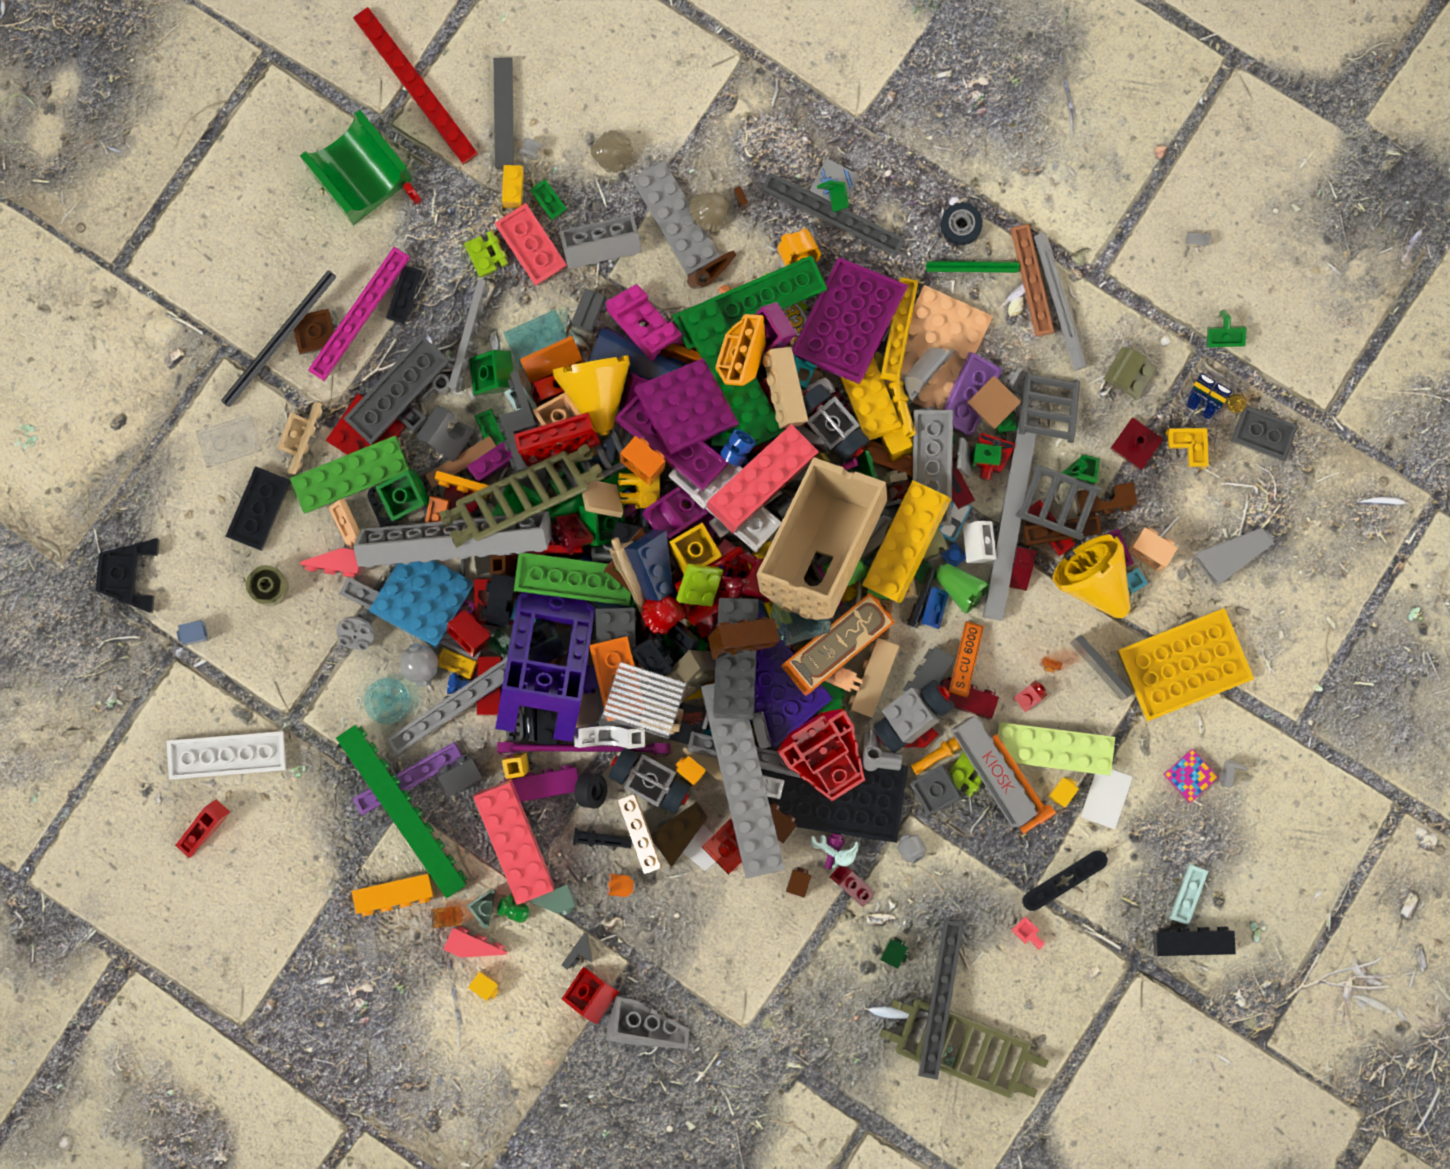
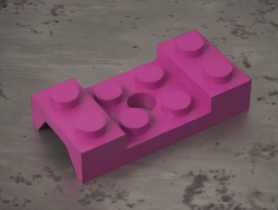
M638 284L606 301V311L650 361L655 360L660 350L672 343L680 345L682 343V333L672 322L668 323L648 301V295ZM641 322H647L649 325L647 327H643L639 324Z

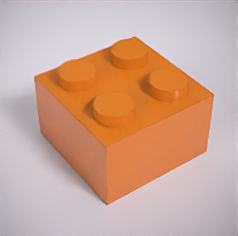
M635 436L620 452V462L650 486L664 471L665 457L658 450L653 451L649 447L650 444L641 437L639 439Z

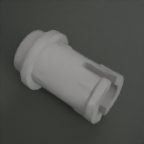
M1207 232L1204 234L1187 233L1186 244L1203 245V247L1210 245L1211 234H1207Z

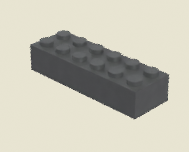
M719 598L718 625L727 621L733 624L743 619H749V621H756L758 619V599ZM749 650L737 651V655L732 656L730 652L723 653L716 659L714 718L754 720L757 650L751 652Z
M637 607L596 609L597 643L628 636L631 650L638 645ZM633 655L635 667L638 668V660ZM598 684L599 726L634 725L619 719L607 722L606 715H603L605 709ZM630 716L625 717L627 719L641 723L640 719Z

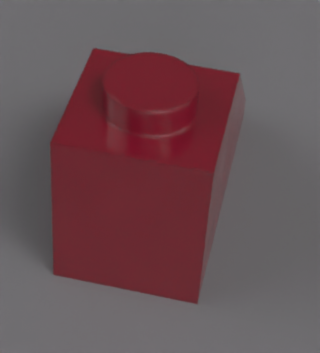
M1016 548L1009 588L1027 591L1034 566L1035 550Z

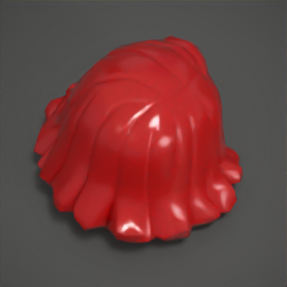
M670 594L660 601L646 600V603L643 605L644 610L642 611L645 625L654 634L660 633L661 635L667 634L678 621L684 619L687 615L683 605Z

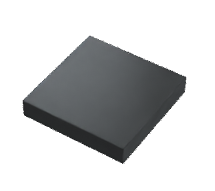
M944 764L910 782L928 816L963 798Z

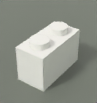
M976 521L962 525L967 563L981 564L996 560L992 522Z

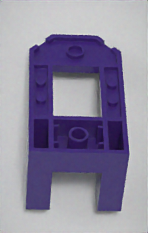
M526 592L518 596L495 729L515 732L520 705L557 712L553 739L573 742L581 705L595 608L591 603L588 604L585 600ZM534 618L573 625L566 667L527 660Z

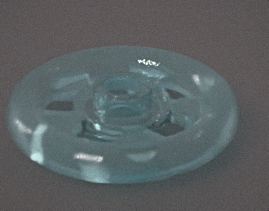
M383 678L375 681L369 686L364 696V707L367 714L374 721L381 724H392L401 720L406 715L410 706V696L407 688L401 682L392 678ZM384 686L386 692L379 695L377 689ZM394 688L400 692L397 697L391 693ZM385 698H390V704H384ZM372 699H377L378 707H372ZM397 702L402 703L399 711L394 710ZM381 710L390 711L389 716H381Z

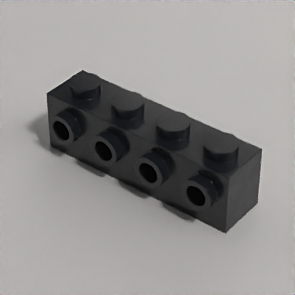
M1229 926L1217 927V930L1209 931V927H1197V931H1190V927H1180L1178 931L1171 932L1170 928H1158V932H1153L1154 956L1236 954L1235 931L1229 930Z

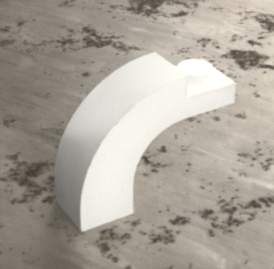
M599 723L587 724V726L575 728V747L581 748L598 745H614L627 749L645 747V728L637 725L599 726Z

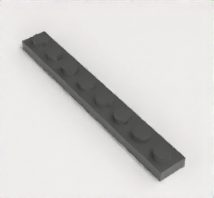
M769 173L761 188V191L895 257L904 242V238L845 209L833 212L831 202L772 173Z
M944 920L918 1070L919 1077L938 1080L964 923Z

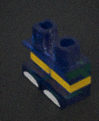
M1200 373L1187 395L1189 398L1186 407L1195 410L1200 403L1205 406L1201 415L1210 420L1215 413L1221 410L1232 390L1220 383L1215 384L1216 381Z

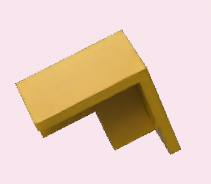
M1207 428L1168 429L1165 432V436H1168V449H1187L1188 467H1200V470L1208 467Z

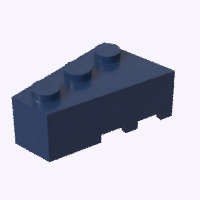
M652 530L624 548L646 600L660 601L674 592L667 531Z

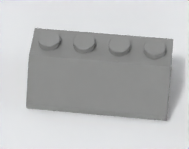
M633 214L560 231L568 269L580 268L587 264H597L609 259L615 260L627 255L633 256L642 252Z

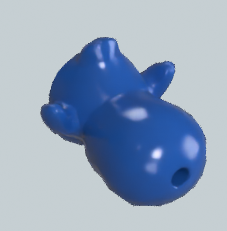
M456 672L452 673L448 680L447 694L455 693L473 680H462V676L457 675Z

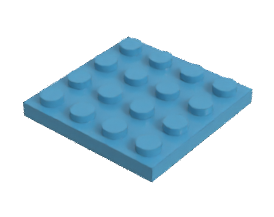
M435 560L429 562L416 561L410 564L398 563L369 608V612L428 645L437 648L446 633L447 623L458 614L464 601L474 588V582Z

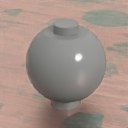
M420 643L411 644L400 658L401 672L409 681L416 682L417 687H425L431 684V678L435 676L438 670V657L426 645H421Z

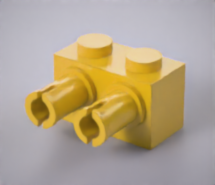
M619 473L618 478H626V480H618L619 485H635V493H619L620 498H626L621 499V504H635L636 509L647 508L660 499V475L648 486L634 473Z

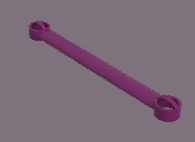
M497 742V752L503 756L513 755L516 751L622 752L624 747L614 745L578 748L575 747V744L555 745ZM652 743V745L631 748L630 750L634 752H652L657 757H666L671 754V744Z

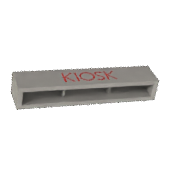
M976 716L968 717L950 731L1011 827H1020L1038 814L1035 810V805L1025 795V789L1015 779L1013 770L1006 765L1003 754L994 746V741L984 730L982 721Z

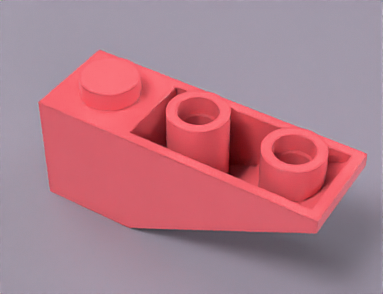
M340 548L301 561L300 565L305 567V570L311 572L321 569L324 570L325 574L335 575L336 572L343 573L344 577L354 578L355 575L360 576L361 567H358L354 550Z
M462 926L452 929L443 950L461 958L506 955L508 952L504 950V945L494 942V944L486 942V937L480 934H476L475 937L469 934V929Z

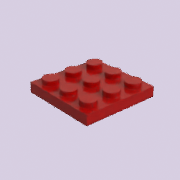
M357 394L325 440L346 455L371 446L343 419L363 398L359 394ZM396 419L374 444L393 436L398 438L406 426Z

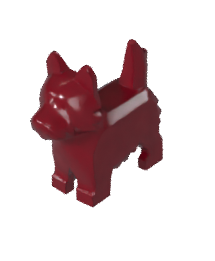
M749 552L739 554V557L749 562L752 566L747 578L722 577L720 582L725 584V589L729 593L728 598L738 599L741 595L760 599L767 604L770 599L760 592L757 572L764 558H757Z

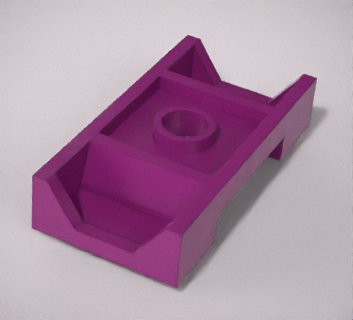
M678 486L645 508L642 515L654 530L667 531V540L670 542L679 536L682 531L711 513L707 509H703L684 489ZM683 501L689 502L690 505H691V508H690V509H685V508H683L681 502H683Z

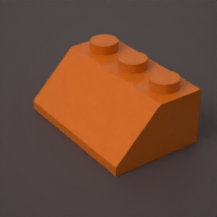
M571 335L521 358L520 362L531 386H533L534 382L552 376L553 369L564 367L565 370L568 366L583 363V359Z

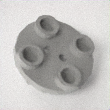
M350 616L343 618L336 629L339 644L352 649L367 650L375 637L371 623L359 617Z

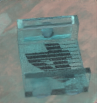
M773 604L770 616L771 619L775 618L778 626V636L780 640H784L786 646L830 632L831 622L829 618L819 620L805 619L795 612L779 610L777 604Z

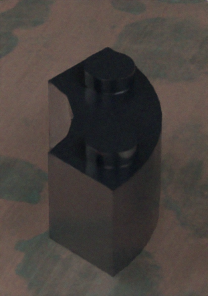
M492 574V579L487 581L486 592H489L487 606L483 607L482 617H486L485 625L508 628L512 611L515 577Z

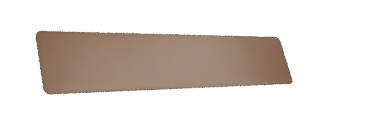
M488 436L459 454L454 462L447 461L426 474V477L431 486L435 487L439 483L435 480L437 471L455 475L496 447L491 437Z

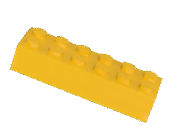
M912 480L862 585L901 604L949 506L951 498Z

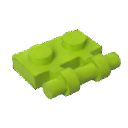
M493 230L486 233L489 239L486 242L479 236L464 243L479 278L496 272L497 269L494 264L500 262L501 267L508 265L507 255L505 251H502L499 244L500 240L498 236H495ZM493 247L496 255L491 257L487 250L488 248Z
M963 751L948 772L958 789L963 784L968 786L964 793L971 797L974 792L977 793L983 781L979 775H977L973 782L968 779L975 768Z

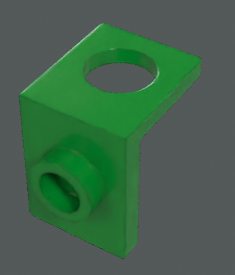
M829 180L817 185V189L829 190L833 212L849 207L845 182Z
M976 443L973 450L972 468H975L976 463L999 466L1002 447Z

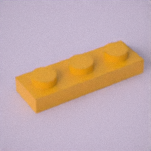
M439 471L435 475V480L439 482L438 485L447 488L450 485L456 486L458 491L468 493V490L476 492L489 486ZM490 493V494L484 496L483 498H486L487 496H491V497H492V494H493V493Z

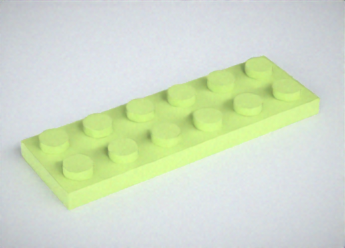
M999 722L998 737L1016 764L1111 776L1115 737Z

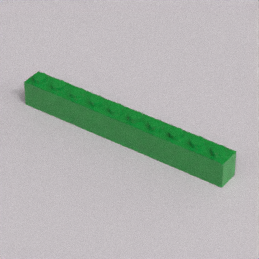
M355 724L336 737V740L446 899L467 885L465 881L467 880L466 875L462 870L458 871L454 866L456 861L453 856L445 853L443 850L445 848L444 843L440 838L436 839L432 834L434 829L429 822L425 823L421 818L423 813L419 807L412 805L410 802L412 797L408 791L401 789L399 786L401 781L397 775L390 773L388 762L384 757L381 759L378 756L377 752L379 750L373 741L369 743L366 738L368 735L362 725L358 727Z

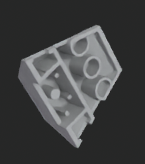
M928 348L902 378L905 384V395L909 398L908 407L940 367L945 365L956 352L954 349Z

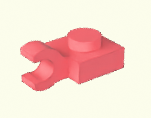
M1025 916L1011 930L1024 944L1030 940L1038 950L1045 945L1035 935L1039 929Z

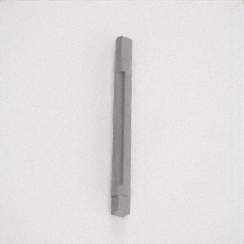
M1040 233L1034 236L1074 371L1081 370L1087 367L1047 234Z

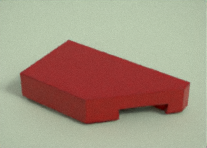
M932 727L911 744L907 743L902 748H925L939 734Z

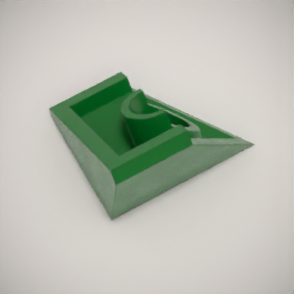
M1081 454L1080 458L1061 473L1095 485L1098 481L1100 458Z

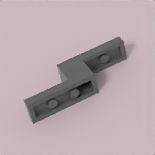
M518 371L510 373L508 384L510 390L515 391V406L517 409L520 408V410L501 415L500 422H497L500 433H504L506 440H503L506 451H510L512 458H509L511 467L519 472L524 470L525 466L521 454L517 450L514 434L534 429L535 422Z

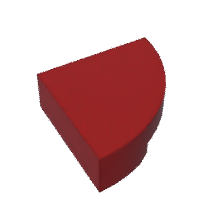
M409 182L403 185L407 195L418 205L422 200Z
M713 615L696 624L701 639L712 631L714 626Z

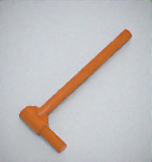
M995 734L992 736L994 745L1003 754L1005 762L1013 770L1015 777L1037 809L1036 812L1038 814L1019 828L1025 834L1038 824L1041 825L1056 812L1051 805L1042 804L998 735Z

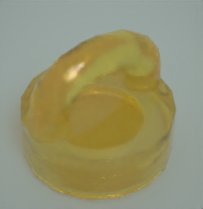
M1240 394L1230 395L1227 398L1228 410L1233 413L1242 412L1246 408L1245 397Z

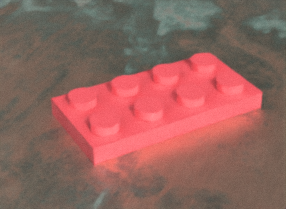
M526 203L494 223L535 287L567 267V264Z

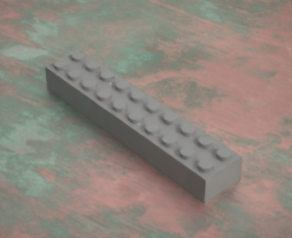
M549 511L535 514L480 541H475L474 538L468 539L458 548L455 547L449 533L468 528L464 519L454 520L447 527L444 526L442 521L364 528L361 529L353 548L358 567L365 566L367 568L375 565L390 566L394 563L410 564L416 561L429 562L438 559L446 561L450 558L466 559L471 556L485 557L493 554L501 556L507 553L522 554L526 551L542 552L547 550L553 533ZM506 515L493 516L497 524L508 519ZM485 517L472 518L479 532L490 527Z
M715 683L701 686L745 878L749 879L785 870L749 719L714 718Z

